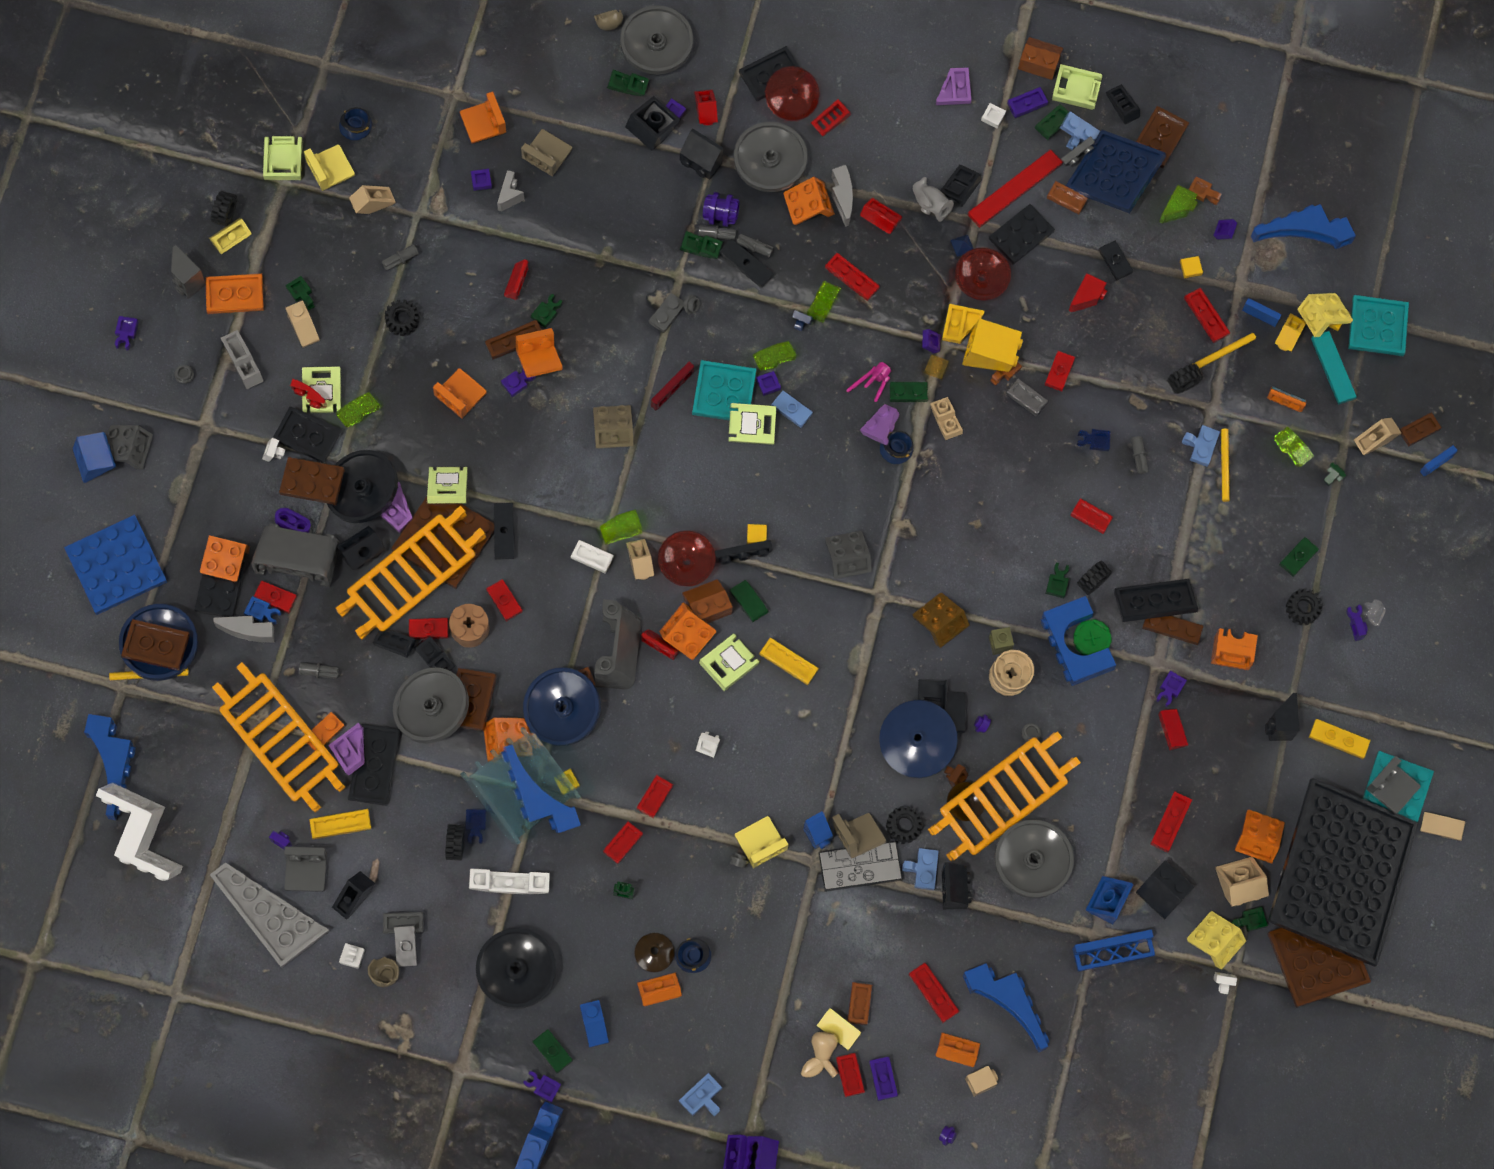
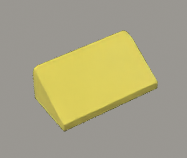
M239 218L209 239L219 253L223 254L252 235L243 219Z
M831 1008L828 1009L817 1024L824 1032L834 1034L838 1039V1043L847 1050L851 1048L861 1035L858 1029Z

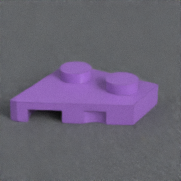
M950 68L940 94L936 99V105L971 104L968 68Z
M884 404L860 429L861 433L887 445L889 442L887 436L889 432H893L899 412L897 409Z
M398 482L397 493L393 502L380 515L398 533L413 519L400 482Z
M359 723L329 744L330 749L348 775L364 764L363 727Z

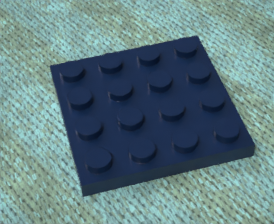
M1101 130L1095 139L1094 149L1084 156L1066 186L1089 199L1130 214L1166 158V154L1163 151Z

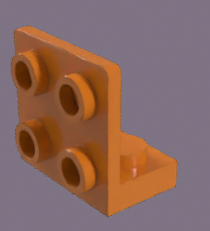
M493 92L486 94L487 101H484V103L460 111L471 143L506 133L505 120Z
M812 177L783 193L794 225H798L819 213L827 217L834 215L825 183L816 177Z
M552 328L516 336V352L527 378L562 370V364L554 346V332Z
M460 368L443 385L437 382L433 386L434 396L460 418H463L487 393L481 385Z
M209 535L200 573L237 582L244 554H249L250 546Z
M683 602L659 632L666 642L693 660L713 637L716 630L695 615L690 607Z
M493 718L486 722L484 737L488 762H495L502 758L503 746L509 744L513 745L517 757H530L533 755L530 730L525 718Z
M1247 810L1242 833L1236 844L1235 851L1272 864L1280 847L1285 823L1258 812Z

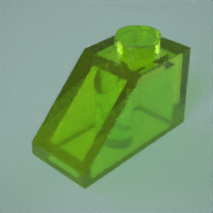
M1177 185L1159 222L1166 223L1187 217L1189 211L1193 212L1198 203L1195 201L1197 194Z
M635 509L616 515L601 525L600 531L605 545L642 534V526Z

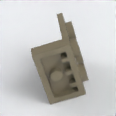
M544 129L539 132L531 145L525 143L521 148L524 160L551 176L555 174L572 151V146Z
M630 405L593 408L596 448L634 446Z
M870 813L849 822L842 820L839 814L832 817L834 831L851 859L886 843L885 837Z

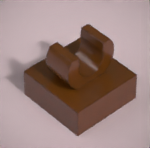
M960 764L955 769L948 766L944 771L947 774L946 778H948L951 787L965 782L969 776L965 767Z

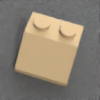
M1253 857L1216 867L1224 895L1231 906L1242 905L1243 903L1260 900L1269 896L1267 876Z

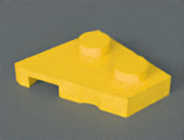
M949 304L942 340L960 344L971 332L979 318L983 317L984 311Z

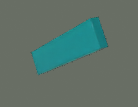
M1330 331L1324 332L1320 337L1312 336V343L1338 405L1355 400L1357 396Z

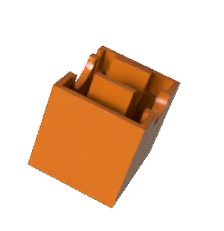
M1219 628L1214 637L1211 664L1249 670L1254 663L1258 635L1244 632L1242 639H1236L1232 636L1231 629H1228L1226 636H1223L1224 629Z

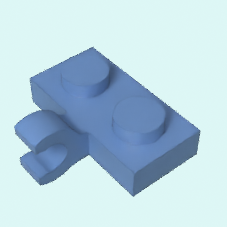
M1071 111L1067 113L1060 126V129L1071 135L1066 145L1071 150L1077 147L1079 142H1084L1090 136L1095 141L1100 132Z
M1202 425L1198 437L1186 432L1182 443L1194 447L1190 461L1208 467L1220 431Z
M919 848L917 863L904 861L902 871L916 873L914 888L934 891L938 851Z
M708 1073L679 1100V1103L692 1116L703 1106L715 1116L720 1112V1108L711 1099L722 1090V1087Z

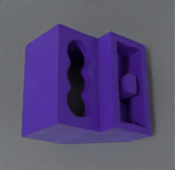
M728 1135L723 1169H750L752 1163L751 1155L753 1154L752 1146L754 1143L758 1144L755 1169H776L779 1141L763 1136Z

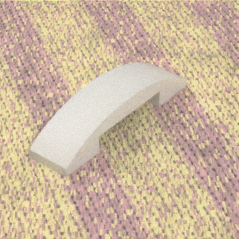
M470 869L469 889L507 894L549 893L550 873L530 872L527 874Z

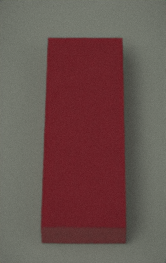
M690 361L651 399V407L655 411L694 373V365Z

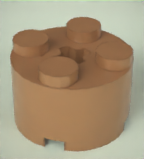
M464 604L453 610L449 620L453 639L463 647L471 648L480 645L489 634L488 617L483 608L474 604Z

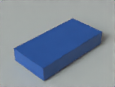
M1250 298L1247 299L1242 311L1276 327L1281 317L1280 313Z
M1452 445L1425 464L1420 471L1421 474L1426 477L1453 458L1457 452L1455 446Z

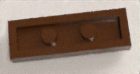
M534 320L486 340L485 345L493 360L516 350V336L540 331L541 328L537 320Z
M1173 616L1145 619L1142 629L1198 645L1203 625Z

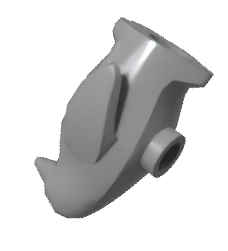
M926 177L914 183L912 189L917 202L921 206V211L928 215L931 212L934 213L936 219L941 222L951 212L954 202L948 200L936 187L928 186Z

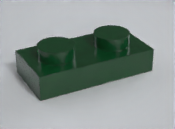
M890 382L889 384L890 402L928 401L927 382Z

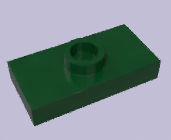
M1059 104L1036 124L1035 129L1049 140L1060 130V126L1069 111Z
M1304 537L1279 565L1294 577L1318 552L1319 548Z
M549 1029L532 1041L556 1073H559L573 1062L572 1058Z

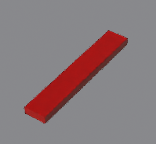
M1050 149L970 210L968 216L979 228L1059 168L1063 162Z

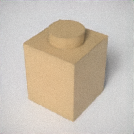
M986 1066L967 1075L965 1080L975 1097L996 1087L998 1077L994 1069L990 1070L989 1066Z

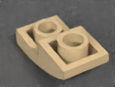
M948 397L930 403L945 440L963 434V429L955 416V410Z
M1424 812L1420 831L1462 841L1466 822Z

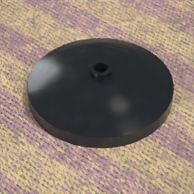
M360 450L346 455L335 464V466L344 467L345 471L336 505L328 503L327 505L338 518L349 523H364L377 518L388 509L397 493L398 476L393 464L384 455L372 450Z
M520 928L507 929L493 935L482 946L476 961V976L481 990L492 1002L505 1008L521 1009L538 1003L550 991L556 976V961L552 949L538 934ZM519 968L520 971H518L517 974H514L513 969Z

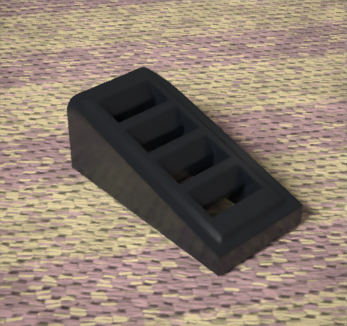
M1122 84L1106 92L1107 97L1124 124L1140 117V108Z

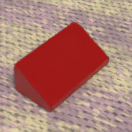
M871 198L864 205L860 213L861 217L888 234L893 232L902 219L901 215L874 198Z
M524 259L514 265L504 293L505 297L514 300L518 299L529 269L528 260Z
M647 629L641 634L642 642L671 660H674L679 653V650L652 630Z
M1177 709L1160 711L1158 716L1169 750L1188 746Z

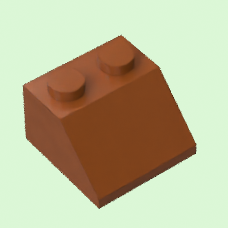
M1029 37L1025 44L1018 69L1053 80L1063 48Z
M718 579L682 592L683 598L692 612L706 623L732 614L733 607Z

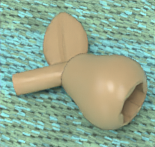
M816 1032L811 1040L815 1058L805 1063L801 1075L803 1077H814L825 1068L833 1078L839 1072L829 1059L837 1047L838 1039L832 1033Z

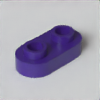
M280 508L276 511L274 519L276 525L285 529L310 532L311 523L304 516L288 508Z

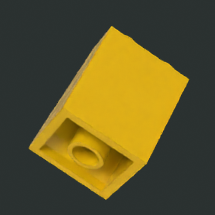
M979 318L971 330L962 365L1009 372L1012 366H1016L1019 356H1016L1017 350H1020L1023 339H1020L1022 332Z

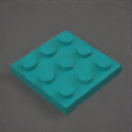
M1353 295L1351 318L1353 321L1350 323L1348 349L1404 356L1409 302Z
M701 360L692 415L730 421V411H738L736 408H730L731 403L751 404L757 369Z
M1378 751L1362 799L1390 810L1366 790L1395 757ZM1400 759L1401 762L1397 766L1421 787L1397 814L1418 822L1434 771Z

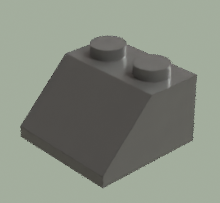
M174 245L171 265L172 281L176 285V291L181 296L185 295L189 299L206 284L201 270Z

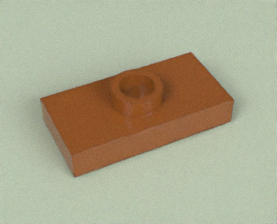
M1055 181L1047 195V199L1078 215L1088 200L1087 197Z
M852 982L847 1022L861 1025L868 1024L872 985Z

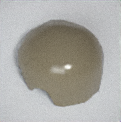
M612 10L595 15L594 18L600 29L611 31L621 25L623 14L621 10L619 12Z
M387 957L378 960L373 959L368 966V976L376 986L388 987L395 984L400 976L399 966L394 960Z

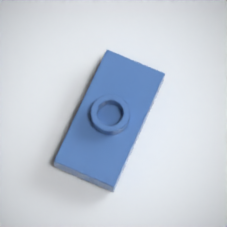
M782 391L771 404V406H776V410L800 428L803 427L813 414L811 410L785 391Z

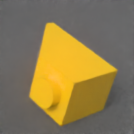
M1290 313L1275 344L1284 351H1292L1306 322Z

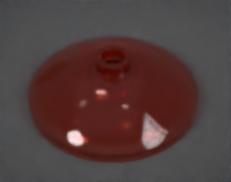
M788 66L781 68L767 82L765 89L766 102L771 111L781 119L787 121L802 120L815 110L819 102L820 92L815 78L808 71L800 67ZM793 88L797 89V94L792 92Z
M975 248L966 252L959 259L955 269V278L959 288L967 296L977 300H991L1003 294L1007 289L1011 279V269L1008 261L999 252L990 248ZM983 277L985 280L980 281L979 278Z
M679 531L670 535L659 549L658 564L662 574L670 582L679 586H694L702 583L711 575L715 567L716 556L712 544L705 536L694 531ZM688 560L690 564L685 565L683 562Z

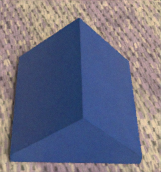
M104 432L76 438L72 449L84 483L116 467Z
M1102 876L1086 911L1113 925L1134 884Z

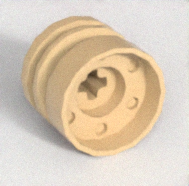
M1019 650L1003 652L989 670L991 686L996 692L1004 696H1014L1021 693L1034 676L1032 660L1027 654ZM1008 672H1011V676H1013L1011 679L1008 678Z

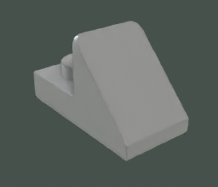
M507 170L497 202L498 211L501 212L524 200V192L515 190L517 179H515V173Z

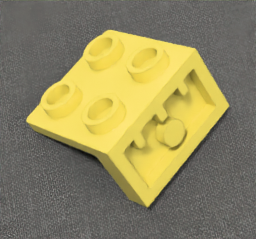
M336 145L319 154H313L311 148L304 151L306 162L322 191L355 176L340 145Z
M1336 293L1308 294L1297 309L1314 337H1320L1330 324H1348L1353 321Z
M769 816L735 833V838L753 868L788 850L786 839L780 837Z
M1213 911L1187 937L1189 943L1210 955L1215 966L1221 970L1246 942L1240 928Z

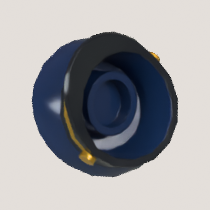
M350 108L344 111L340 118V132L349 140H360L366 137L372 128L371 118L368 112L362 108Z
M903 431L890 432L887 436L888 444H880L882 457L892 464L906 462L914 451L911 436Z
M689 938L678 946L675 952V960L683 971L698 973L706 969L710 964L711 951L704 941Z

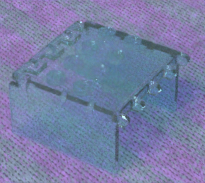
M522 727L520 731L524 736L514 743L510 738L506 739L508 744L513 745L519 761L531 779L553 799L564 804L570 798L579 799L581 797L535 733H528ZM493 749L490 751L494 757L484 766L476 761L474 763L478 768L476 772L469 777L464 771L460 775L503 834L512 844L518 845L521 843L518 838L525 833L521 826L524 825L529 830L541 820L528 822L527 819H523L520 808H522L521 801H517L514 794V789H516L514 781L511 782L507 771L510 770L508 762L504 763L502 754H497Z

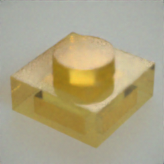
M931 354L924 373L942 380L949 361Z

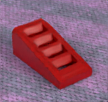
M837 99L815 118L811 124L823 137L845 121L851 113ZM837 108L842 112L841 115L835 111ZM833 113L837 119L834 120L829 114ZM825 117L831 121L830 125L824 120ZM820 121H821V122L825 125V127H826L824 130H823L822 127L818 124Z

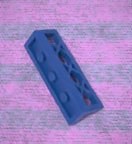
M1152 929L1075 945L1072 950L1078 972L1155 956L1152 938L1154 937ZM1147 942L1149 952L1142 954L1137 951L1136 947L1138 944ZM1123 946L1131 950L1129 956L1124 958L1116 952ZM1106 950L1112 954L1109 961H1103L1097 957L1100 951ZM1087 954L1093 958L1089 965L1081 966L1079 955Z

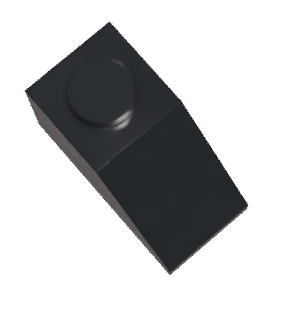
M359 871L347 880L332 908L347 920L367 898L375 883Z

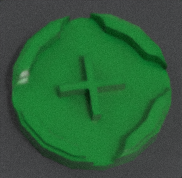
M1096 619L1081 622L1073 634L1074 646L1084 656L1109 648L1112 642L1109 628L1103 622Z

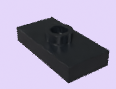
M1116 240L1099 248L1101 256L1116 281L1133 273L1132 267Z
M386 629L385 631L379 630L372 643L374 646L408 658L416 640Z

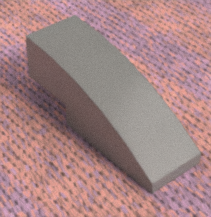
M843 165L832 169L831 178L835 187L832 188L831 196L846 227L849 226L853 192L850 174L847 166Z
M236 330L221 337L245 388L249 389L264 382L239 331Z
M253 616L213 618L216 628L232 636L248 641L275 643L272 622L255 623Z

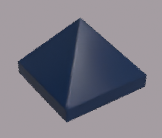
M968 235L951 240L957 257L974 252Z

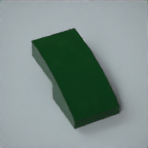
M612 70L607 88L625 94L644 96L649 79L634 73L627 75Z
M686 231L680 250L697 256L717 259L722 241L707 235L701 237Z
M746 580L730 589L731 595L741 605L743 612L752 622L768 613V609Z

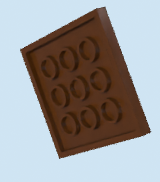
M426 497L391 550H396L437 515L441 514L446 519L461 506L466 511L467 516L452 527L465 541L479 528L484 531L486 538L472 548L476 554L475 557L444 582L457 589L494 534V523L461 503H428ZM440 523L431 530L457 561L466 554ZM426 536L416 542L442 573L451 567ZM411 548L401 555L404 559L433 575Z
M1284 928L1267 933L1296 1008L1371 983L1364 962Z

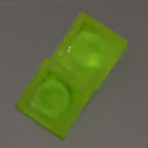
M823 281L813 303L807 311V315L824 323L841 288Z
M789 341L772 345L753 354V358L760 371L776 368L779 363L795 360L797 356Z
M368 392L346 404L336 412V415L347 428L361 422L363 416L379 410L380 404Z
M1285 427L1273 437L1282 452H1288L1297 467H1302L1314 456L1307 445L1289 427Z

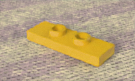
M769 638L759 655L806 685H809L819 669L772 638Z
M1315 719L1309 734V738L1361 759H1364L1371 741L1319 719Z
M368 809L309 819L313 840L371 829Z

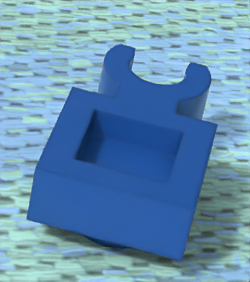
M252 596L244 615L253 616V619L260 622L267 618L269 622L276 625L277 621L271 617L273 614L280 616L281 612L276 608L269 609L270 603Z

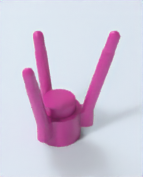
M880 362L846 391L850 392L872 375L864 387L867 388L874 380L878 382L882 380V384L874 399L877 402L886 383L890 379L888 376L891 373L890 367Z

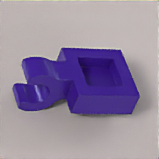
M1357 605V613H1353L1351 607H1348L1346 610L1351 621L1350 626L1355 641L1363 640L1368 631L1366 623L1362 621L1360 616L1362 613L1361 605Z

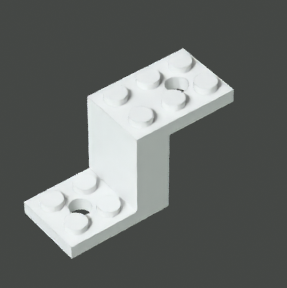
M114 783L99 788L96 796L101 798L102 802L119 806V810L123 812H131L114 856L118 857L122 863H131L137 866V869L142 872L155 874V877L162 881L169 880L180 874L183 868L182 865L148 850L165 807Z

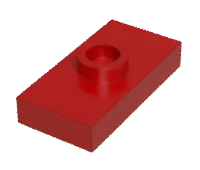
M1057 351L1045 386L1062 392L1075 357Z
M1081 498L1070 515L1104 534L1113 519V516Z
M503 579L486 588V591L506 622L523 612Z
M261 581L254 597L268 602L271 607L289 614L297 595Z
M448 618L409 619V637L424 639L429 635L432 639L448 638Z
M656 775L638 804L637 810L654 819L671 791L673 784Z
M628 821L605 847L603 853L619 864L643 836V833Z
M856 1053L836 1057L844 1096L849 1097L865 1093Z

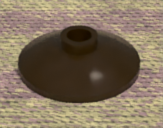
M962 782L952 787L947 796V803L972 783ZM972 793L966 798L967 804L975 815L979 817L984 810V806L975 794ZM959 805L949 811L953 817L960 821H970Z
M649 933L643 936L636 944L635 959L638 965L648 972H661L668 968L673 961V944L663 934ZM657 948L658 953L652 954L651 949Z

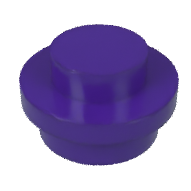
M986 714L982 717L978 716L974 723L976 732L984 733L988 729L991 719Z
M953 1126L944 1127L939 1137L943 1145L947 1146L949 1143L952 1144L957 1135Z

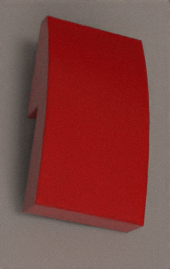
M292 379L290 386L294 393L299 396H305L306 394V400L310 403L311 407L316 409L327 407L326 401L317 391L303 382Z

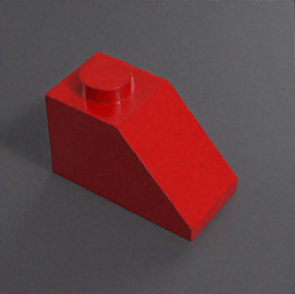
M713 90L694 91L699 124L712 125L718 122L717 105Z
M1086 273L1070 305L1069 311L1075 312L1095 306L1099 299L1103 301L1107 290H1105L1107 282Z

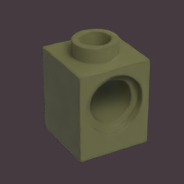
M1010 627L991 630L989 641L993 655L1002 654L1013 649L1014 643Z

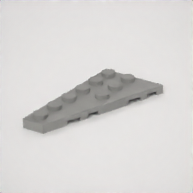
M224 863L210 874L217 886L281 968L330 932L329 929L315 922L312 918L306 916L227 863Z

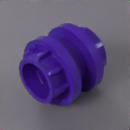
M714 192L713 195L708 194L704 202L703 219L708 220L709 224L712 225L715 224L716 220L723 221L724 227H728L729 224L734 225L737 222L740 202L738 199L733 198L731 194H728L726 199L720 198V193Z

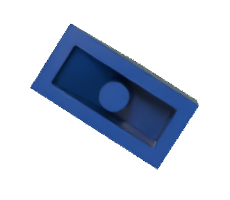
M821 811L805 820L803 830L814 849L819 847L824 849L829 846L833 834L824 813Z
M600 1001L581 1004L580 1010L589 1048L609 1043Z

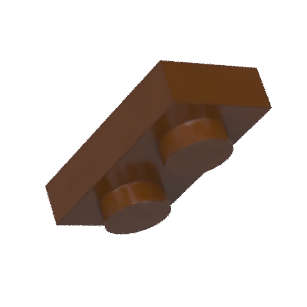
M1431 412L1401 428L1400 435L1409 447L1438 432L1442 427Z

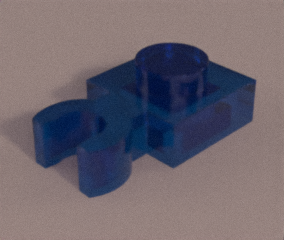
M1092 429L1091 434H1088L1086 431L1080 430L1077 436H1083L1085 440H1078L1077 445L1085 446L1090 444L1091 450L1109 451L1111 431Z
M466 809V830H471V833L468 835L469 844H472L474 836L479 837V844L483 843V836L480 830H486V810Z

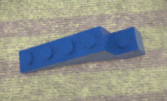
M1321 204L1317 206L1310 205L1301 212H1291L1282 219L1281 217L1275 218L1271 223L1259 224L1254 227L1251 238L1253 242L1274 237H1304L1330 244L1335 249L1351 244L1356 235L1347 217L1342 219L1335 218L1329 222Z
M88 714L84 733L87 738H91L99 750L107 774V783H114L127 789L125 781L126 777H129L131 773L129 763L130 758H134L135 747H133L131 740L112 737L116 733V724H114L111 717ZM107 804L106 816L108 819L117 820V816L121 815L122 812L119 810V806Z
M513 745L503 746L502 758L504 763L508 762L510 768L507 771L510 781L515 783L516 789H514V794L517 801H521L522 808H520L523 819L532 822L550 815L551 818L548 821L551 829H555L556 833L580 826L575 807H568L544 792L523 768Z
M987 964L964 972L963 978L970 994L977 993L995 1002L1010 1013L1028 1033L1038 1053L1048 1048L1049 1039L1045 1032L1042 1033L1040 1029V1018L1037 1013H1033L1031 1008L1033 1003L1030 996H1026L1023 990L1025 984L1021 977L1014 973L994 981L995 974L991 967L988 968Z
M546 1101L544 1102L533 1128L527 1135L515 1169L539 1168L558 1126L563 1108Z

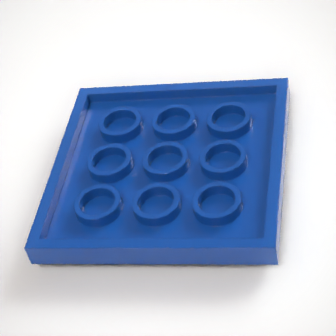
M135 515L64 547L96 615L167 583Z

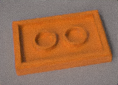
M262 274L206 277L207 314L264 311Z

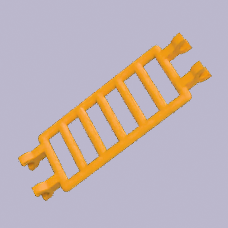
M461 506L446 519L441 514L437 515L347 589L350 598L337 606L336 610L343 618L355 605H358L370 620L355 630L361 640L376 627L380 631L388 629L475 557L476 554L472 548L483 541L486 536L484 531L479 528L465 541L452 527L467 516L466 511ZM439 523L466 553L458 561L431 532ZM426 536L451 565L445 572L442 573L416 544L422 537ZM409 548L436 577L429 585L422 580L401 556ZM394 560L422 590L414 597L406 591L386 568ZM381 572L407 602L400 609L397 610L371 580L378 573ZM364 585L371 590L391 613V616L384 622L380 620L356 592Z
M241 662L236 668L249 682L242 690L231 698L224 687L218 682L212 686L225 702L219 709L220 713L290 799L295 802L302 797L311 810L316 813L322 807L308 792L325 777L328 778L337 791L341 792L346 788L333 773V770L338 767V762L266 674L261 673L255 677L249 668ZM263 683L269 691L240 716L235 718L229 710ZM274 697L281 706L247 733L241 724ZM287 712L292 721L259 748L253 739L282 714ZM298 726L305 735L271 763L265 753ZM310 741L317 750L283 777L277 768ZM323 756L328 765L295 792L288 783L319 757Z
M1058 731L1052 733L1041 743L1036 737L1031 738L940 808L943 818L927 830L933 836L948 824L952 827L962 843L946 854L950 861L957 859L966 850L972 855L978 854L1004 834L1007 829L1021 821L1068 784V780L1064 775L1081 762L1077 757H1072L1059 768L1050 757L1046 749L1062 738ZM1032 747L1037 750L1058 779V782L1051 788L1025 754ZM1018 758L1044 792L1036 799H1034L1010 766ZM1002 770L1006 772L1028 802V805L1021 811L995 778ZM988 781L1014 815L1006 822L1003 821L980 789ZM972 793L975 794L999 827L991 834L988 833L964 800ZM957 805L961 807L983 837V840L975 846L949 812Z

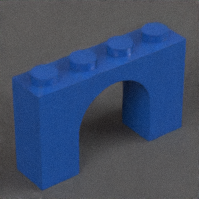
M1086 596L1043 612L1041 619L1044 630L1049 632V643L1057 651V654H1055L1056 659L1065 669L1063 671L1064 677L1067 682L1070 681L1071 686L1113 671L1116 667L1109 648L1091 655L1081 656L1071 652L1065 644V632L1071 626L1089 620L1093 616V611Z

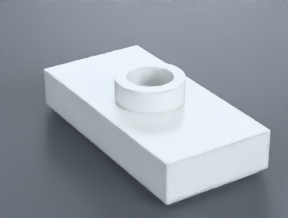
M581 540L578 541L571 555V559L605 574L614 558V555Z

